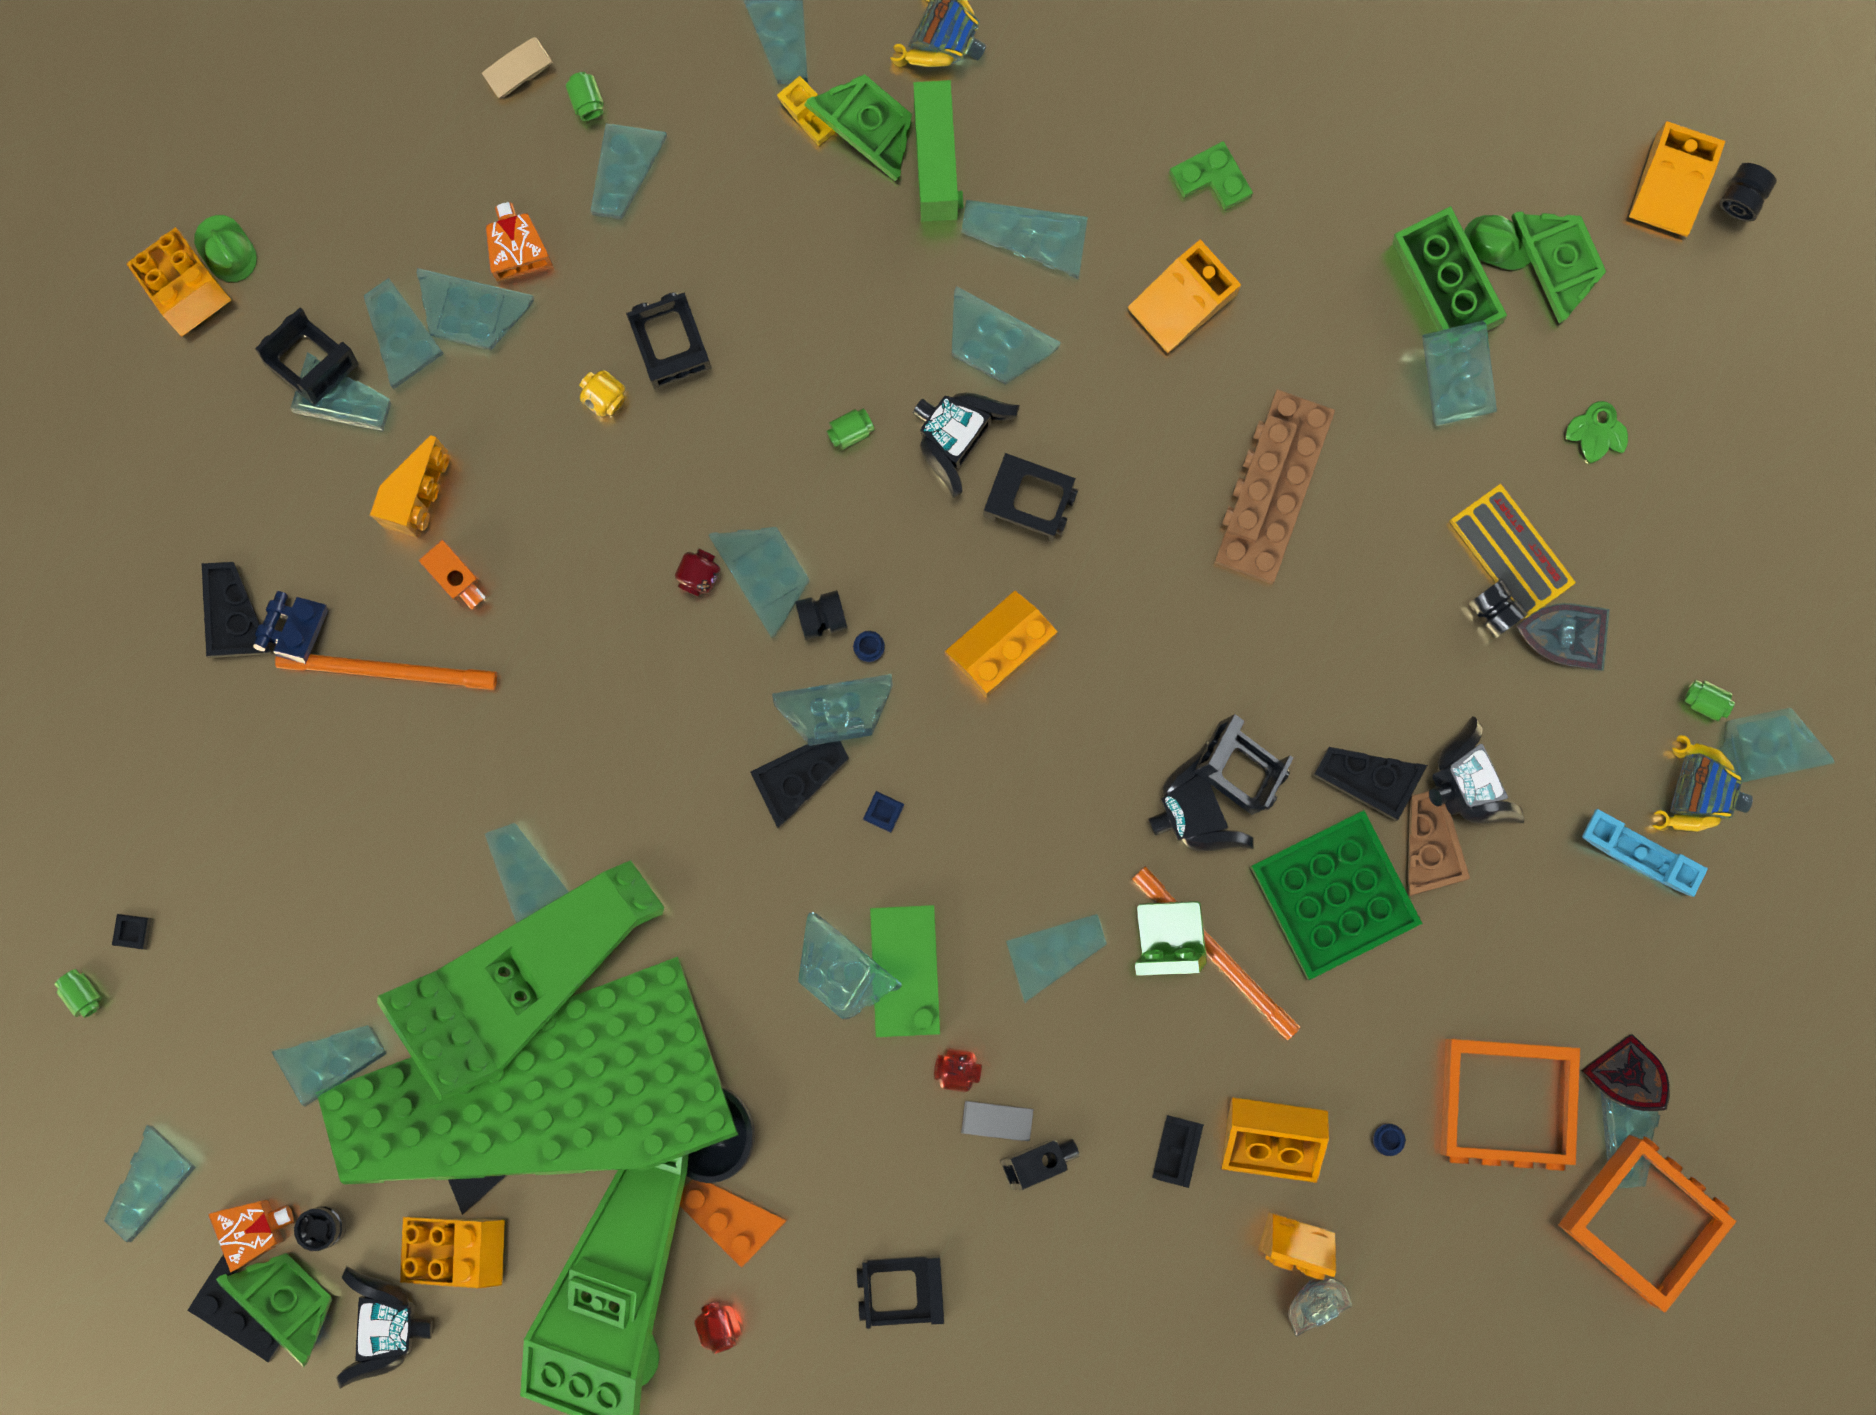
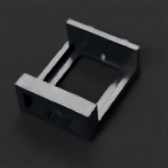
M678 292L666 294L661 297L659 302L650 305L647 302L634 306L631 309L632 311L626 313L654 389L712 369L685 292L678 294ZM673 312L678 313L690 342V348L687 351L665 359H657L648 338L645 324Z
M301 307L293 314L287 316L283 323L270 335L264 337L255 348L263 364L313 406L359 365L351 348L344 342L337 344L308 320ZM306 337L328 355L306 376L300 378L280 361V357L300 338Z
M1005 453L985 505L983 517L994 521L996 517L1047 535L1049 536V541L1053 542L1055 535H1062L1068 518L1063 516L1066 505L1073 506L1079 490L1073 487L1076 478ZM1032 476L1060 486L1063 489L1064 493L1054 519L1050 521L1017 510L1014 507L1013 503L1023 477Z
M1234 714L1219 722L1193 772L1253 815L1262 810L1267 811L1274 805L1277 800L1275 793L1279 786L1288 778L1290 774L1288 768L1293 757L1288 756L1278 760L1240 731L1245 721ZM1234 749L1242 752L1265 771V778L1254 798L1246 795L1222 775V771Z
M940 1255L863 1260V1268H857V1287L864 1288V1301H859V1320L866 1321V1329H871L872 1326L931 1322V1325L944 1324ZM908 1270L915 1273L917 1306L914 1309L874 1310L871 1292V1276L874 1273Z

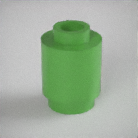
M586 72L573 74L565 87L575 114L579 115L582 121L598 118L604 113L602 108L604 102L595 77Z
M863 408L859 411L854 409L829 422L831 429L826 432L834 447L840 445L845 450L868 438L869 433L874 431L875 428L868 413Z
M1695 679L1684 699V702L1690 704L1691 709L1716 721H1719L1721 717L1727 718L1735 705V702L1731 700L1732 693L1706 680L1701 682Z
M74 969L64 974L55 982V986L58 989L56 993L74 1017L82 1015L83 1018H87L100 1008L98 1003L102 1000V997L84 973L80 974L77 969Z

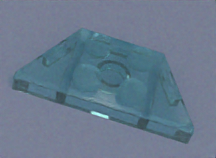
M417 268L416 273L421 287L423 307L427 316L426 321L429 334L432 337L492 350L534 302L533 295Z
M956 286L953 309V357L1006 385L1059 349L1061 342Z
M777 527L761 528L754 531L748 529L737 530V532L719 534L714 532L709 534L710 540L767 632L773 638L795 606V601H798L810 582L806 573Z
M888 674L773 693V703L809 746L872 736L893 687L892 675Z
M1792 708L1726 722L1723 733L1724 743L1720 750L1734 766V774L1741 777V781L1737 780L1736 784L1835 763L1833 757ZM1717 780L1714 781L1713 789L1716 787L1718 783ZM1730 781L1724 783V786H1728L1730 784Z
M817 913L808 914L798 982L842 1020L854 1017L866 1006H872L880 1001L879 998L887 993L900 989L902 984L821 916Z

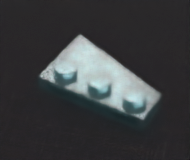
M515 823L484 833L516 923L569 892Z
M147 1125L142 1136H144L138 1152H134L130 1161L132 1166L124 1183L120 1184L104 1220L125 1242H132L196 1168L150 1125Z

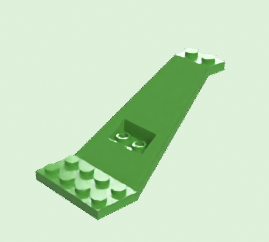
M630 860L602 872L440 969L379 995L377 1004L439 1101L442 1102L498 1076L635 926L662 915L664 906ZM505 973L508 977H502L499 974ZM520 997L525 1001H518L515 998Z
M689 1154L647 1170L623 1169L617 1171L524 1338L521 1397L569 1415L640 1414L643 1371L687 1174Z

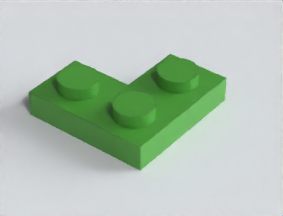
M1224 141L1170 168L1169 171L1183 198L1211 185L1225 211L1251 198L1253 195L1250 186Z

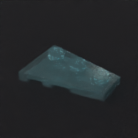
M743 0L777 84L791 83L799 76L808 82L803 0Z
M606 123L591 205L592 215L623 219L667 138L666 132Z
M389 278L364 295L371 323L380 346L381 356L387 369L390 386L394 390L444 353Z
M308 352L300 378L306 376L321 362L317 357ZM346 376L315 406L295 391L290 408L296 414L384 431L391 401L363 383L354 381Z
M1098 914L1006 941L1024 1003L1107 945Z
M367 1025L337 1033L321 1040L301 1043L299 1046L288 1049L272 1051V1054L302 1106L306 1107L324 1093L386 1055L387 1052L373 1028Z
M1600 1091L1607 1162L1629 1135L1639 1139H1643L1645 1136L1651 1141L1653 1140L1655 1127H1658L1659 1111H1640L1626 1108L1613 1102ZM1641 1156L1616 1189L1645 1187L1650 1162L1644 1156Z

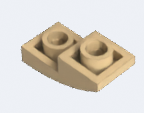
M533 37L482 72V75L497 97L503 99L522 83L531 81L553 61L537 37Z

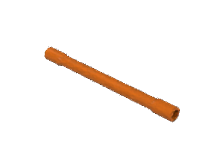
M313 654L309 655L306 664L275 657V666L281 669L315 670L443 683L486 690H495L497 686V672L460 670Z
M1146 866L1132 878L1144 893L1156 903L1177 902ZM1204 930L1206 955L1267 1017V1020L1287 1041L1292 1038L1301 1027Z

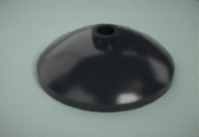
M724 1087L723 1090L738 1135L689 1153L686 1176L695 1181L716 1183L733 1177L746 1165L754 1148L755 1127L750 1111L742 1099Z

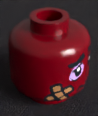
M698 548L697 553L686 552L675 573V579L679 582L678 587L698 597L702 593H710L721 570L720 566L713 562L716 556Z

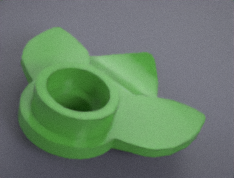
M1597 401L1587 408L1585 414L1574 417L1567 427L1566 439L1581 441L1582 452L1589 463H1594L1601 459L1608 452L1609 448L1623 453L1628 444V433L1626 427L1617 420V412L1613 405L1605 401ZM1604 411L1607 417L1604 422L1600 423L1597 420V414Z

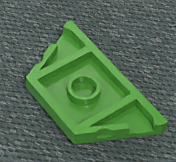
M865 74L852 79L851 82L838 85L823 94L807 99L804 103L805 107L894 181L899 178L912 113Z
M1516 212L1511 216L1512 221L1558 323H1562L1606 273V269L1582 216L1566 215L1559 217L1555 214L1547 213L1528 215L1524 214V212Z
M287 1253L273 1257L266 1263H256L247 1266V1270L229 1276L226 1274L219 1276L216 1279L218 1284L303 1367L307 1365L332 1302L331 1296Z

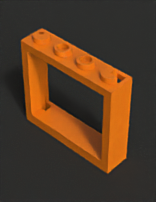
M1445 1039L1440 1155L1450 1156V1163L1469 1164V1158L1482 1159L1481 1165L1501 1166V1160L1514 1161L1513 1167L1533 1168V1162L1546 1163V1169L1565 1171V1165H1576L1580 1048ZM1461 1053L1566 1060L1562 1154L1457 1147Z
M1629 1135L1558 1226L1651 1306L1665 1313L1737 1221L1728 1214L1730 1208L1716 1197L1710 1199L1704 1193L1706 1187L1693 1177L1687 1179L1680 1173L1683 1170L1681 1165L1668 1156L1664 1159L1658 1154L1657 1151L1660 1148L1653 1141L1645 1136L1643 1139H1639ZM1641 1156H1644L1713 1216L1658 1288H1655L1586 1228Z

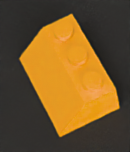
M1015 590L952 644L945 653L981 694L987 698L1053 641L1058 631L1034 605Z
M1232 1097L1226 1124L1221 1169L1317 1183L1329 1141L1328 1111Z

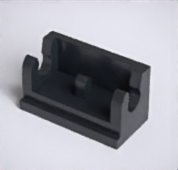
M1166 1115L1152 1178L1189 1188L1204 1124Z

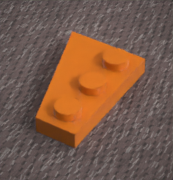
M692 1179L683 1188L680 1207L741 1268L787 1221V1219L775 1215L713 1183H703Z

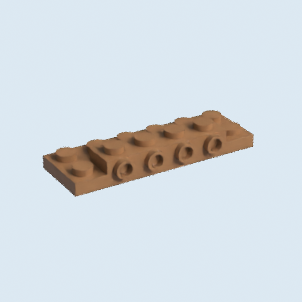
M1278 389L1276 390L1265 422L1259 420L1253 436L1254 439L1258 440L1255 450L1249 449L1243 464V467L1248 468L1244 479L1238 478L1233 491V496L1238 497L1234 508L1228 506L1222 524L1226 525L1227 529L1215 559V564L1270 584L1275 582L1334 416V409Z

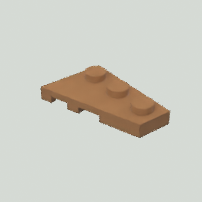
M1429 791L1411 796L1408 896L1470 879L1454 823L1445 804L1438 807L1432 804L1429 798Z

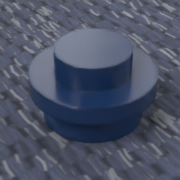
M864 631L856 637L853 648L855 655L860 660L874 662L883 655L885 644L883 638L878 633Z
M1383 1124L1374 1132V1147L1383 1155H1397L1405 1146V1134L1397 1125Z

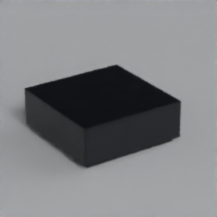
M117 914L112 945L146 950L151 918Z

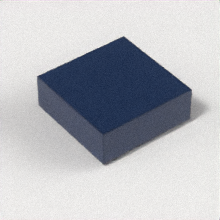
M876 791L863 820L892 833L905 804Z

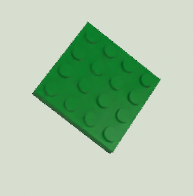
M1365 810L1250 866L1307 980H1311L1423 924Z

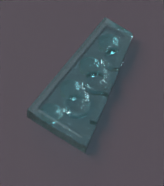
M966 200L962 233L993 246H1001L1013 251L1016 255L1031 258L1043 263L1042 265L1046 267L1056 268L1068 273L1071 277L1079 279L1088 217Z

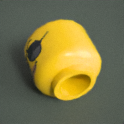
M601 370L595 375L589 372L579 384L582 388L580 401L598 416L606 414L612 416L626 400V397L623 395L625 386L608 371Z

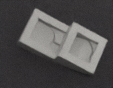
M965 1101L961 1133L1030 1141L1033 1109Z

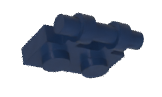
M277 591L274 599L268 602L266 607L267 615L263 624L258 625L255 632L257 638L253 647L257 650L265 651L269 642L276 644L274 653L277 657L306 664L328 613L327 605L296 597L292 607L285 606L288 595L282 591ZM279 618L286 620L282 632L275 630Z

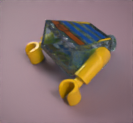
M926 0L929 4L908 45L912 49L907 51L902 44H896L893 47L894 50L899 53L902 52L903 55L900 58L890 57L892 63L897 67H903L908 62L911 65L924 67H944L962 60L965 54L978 61L987 45L973 37L980 22L974 16V11L968 0Z
M1684 735L1678 736L1676 738L1677 741L1685 743L1687 747L1683 750L1672 747L1675 756L1679 758L1685 757L1670 812L1675 815L1670 817L1664 811H1656L1654 815L1665 816L1666 823L1662 826H1652L1659 831H1665L1670 826H1673L1674 830L1698 832L1718 826L1721 820L1731 819L1734 810L1747 813L1752 806L1753 797L1740 792L1743 778L1735 772L1734 766L1721 750L1699 743L1692 745L1688 737Z

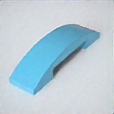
M1595 809L1582 835L1583 839L1630 868L1679 892L1695 897L1708 868L1682 854H1675L1625 827V823L1599 809Z

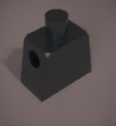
M1073 1139L1058 1144L1056 1140H1048L1000 1160L1011 1190H1024L1068 1170L1066 1162L1076 1159L1080 1155ZM1044 1155L1048 1158L1047 1166H1044L1042 1162Z

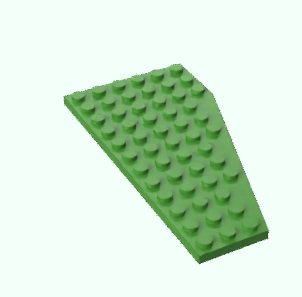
M678 957L570 997L498 1076L442 1102L439 1101L412 1057L317 1093L339 1179L344 1185L384 1183V1181L449 1180L500 1175L585 1173L586 1171L623 1169L647 1170L738 1135Z

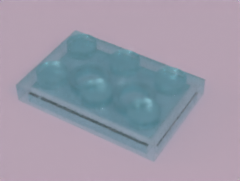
M1479 321L1422 335L1433 422L1436 426L1497 412L1487 324L1484 321Z

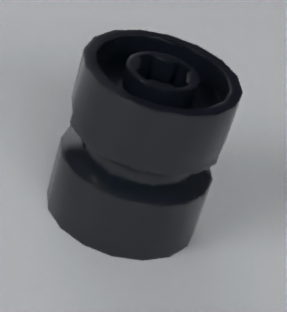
M1742 163L1732 179L1733 185H1730L1723 194L1720 206L1727 214L1736 219L1747 222L1754 221L1763 208L1764 200L1769 197L1775 187L1777 179L1769 170L1760 165Z
M1502 579L1468 603L1478 617L1486 618L1485 626L1494 638H1497L1528 615L1518 600L1512 601L1510 599L1512 592Z
M838 590L821 594L819 600L810 597L795 601L805 640L822 636L824 630L834 633L848 629Z
M331 1206L309 1209L296 1220L294 1236L297 1243L304 1249L321 1251L340 1242L346 1231V1220L337 1208Z

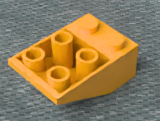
M1666 121L1656 133L1629 218L1688 237L1716 171L1725 141Z
M176 227L126 263L159 312L181 337L231 301L220 283Z
M1200 239L1178 257L1127 309L1169 354L1238 295L1241 284Z
M430 435L380 485L370 516L382 527L419 538L421 531L426 530L430 514L427 513L431 501L435 502L440 489V485L437 482L440 473L446 471L450 456L447 455L448 450L437 437Z
M1271 1212L1268 1213L1258 1250L1266 1254V1260H1269L1275 1266L1291 1271L1293 1265H1296V1269L1300 1270V1272L1320 1280H1324L1325 1275L1335 1277L1336 1242L1334 1232Z
M403 1217L400 1283L467 1288L501 1286L505 1220Z

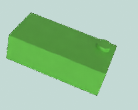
M951 80L913 82L921 222L958 220V209H964L963 190H957Z
M1451 206L1394 234L1393 245L1447 351L1504 323L1507 314Z
M934 905L870 908L876 1037L940 1034Z

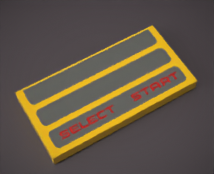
M1501 483L1449 521L1495 583L1502 579L1512 592L1510 599L1512 601L1518 600L1527 611L1528 615L1523 620L1540 610L1576 583Z

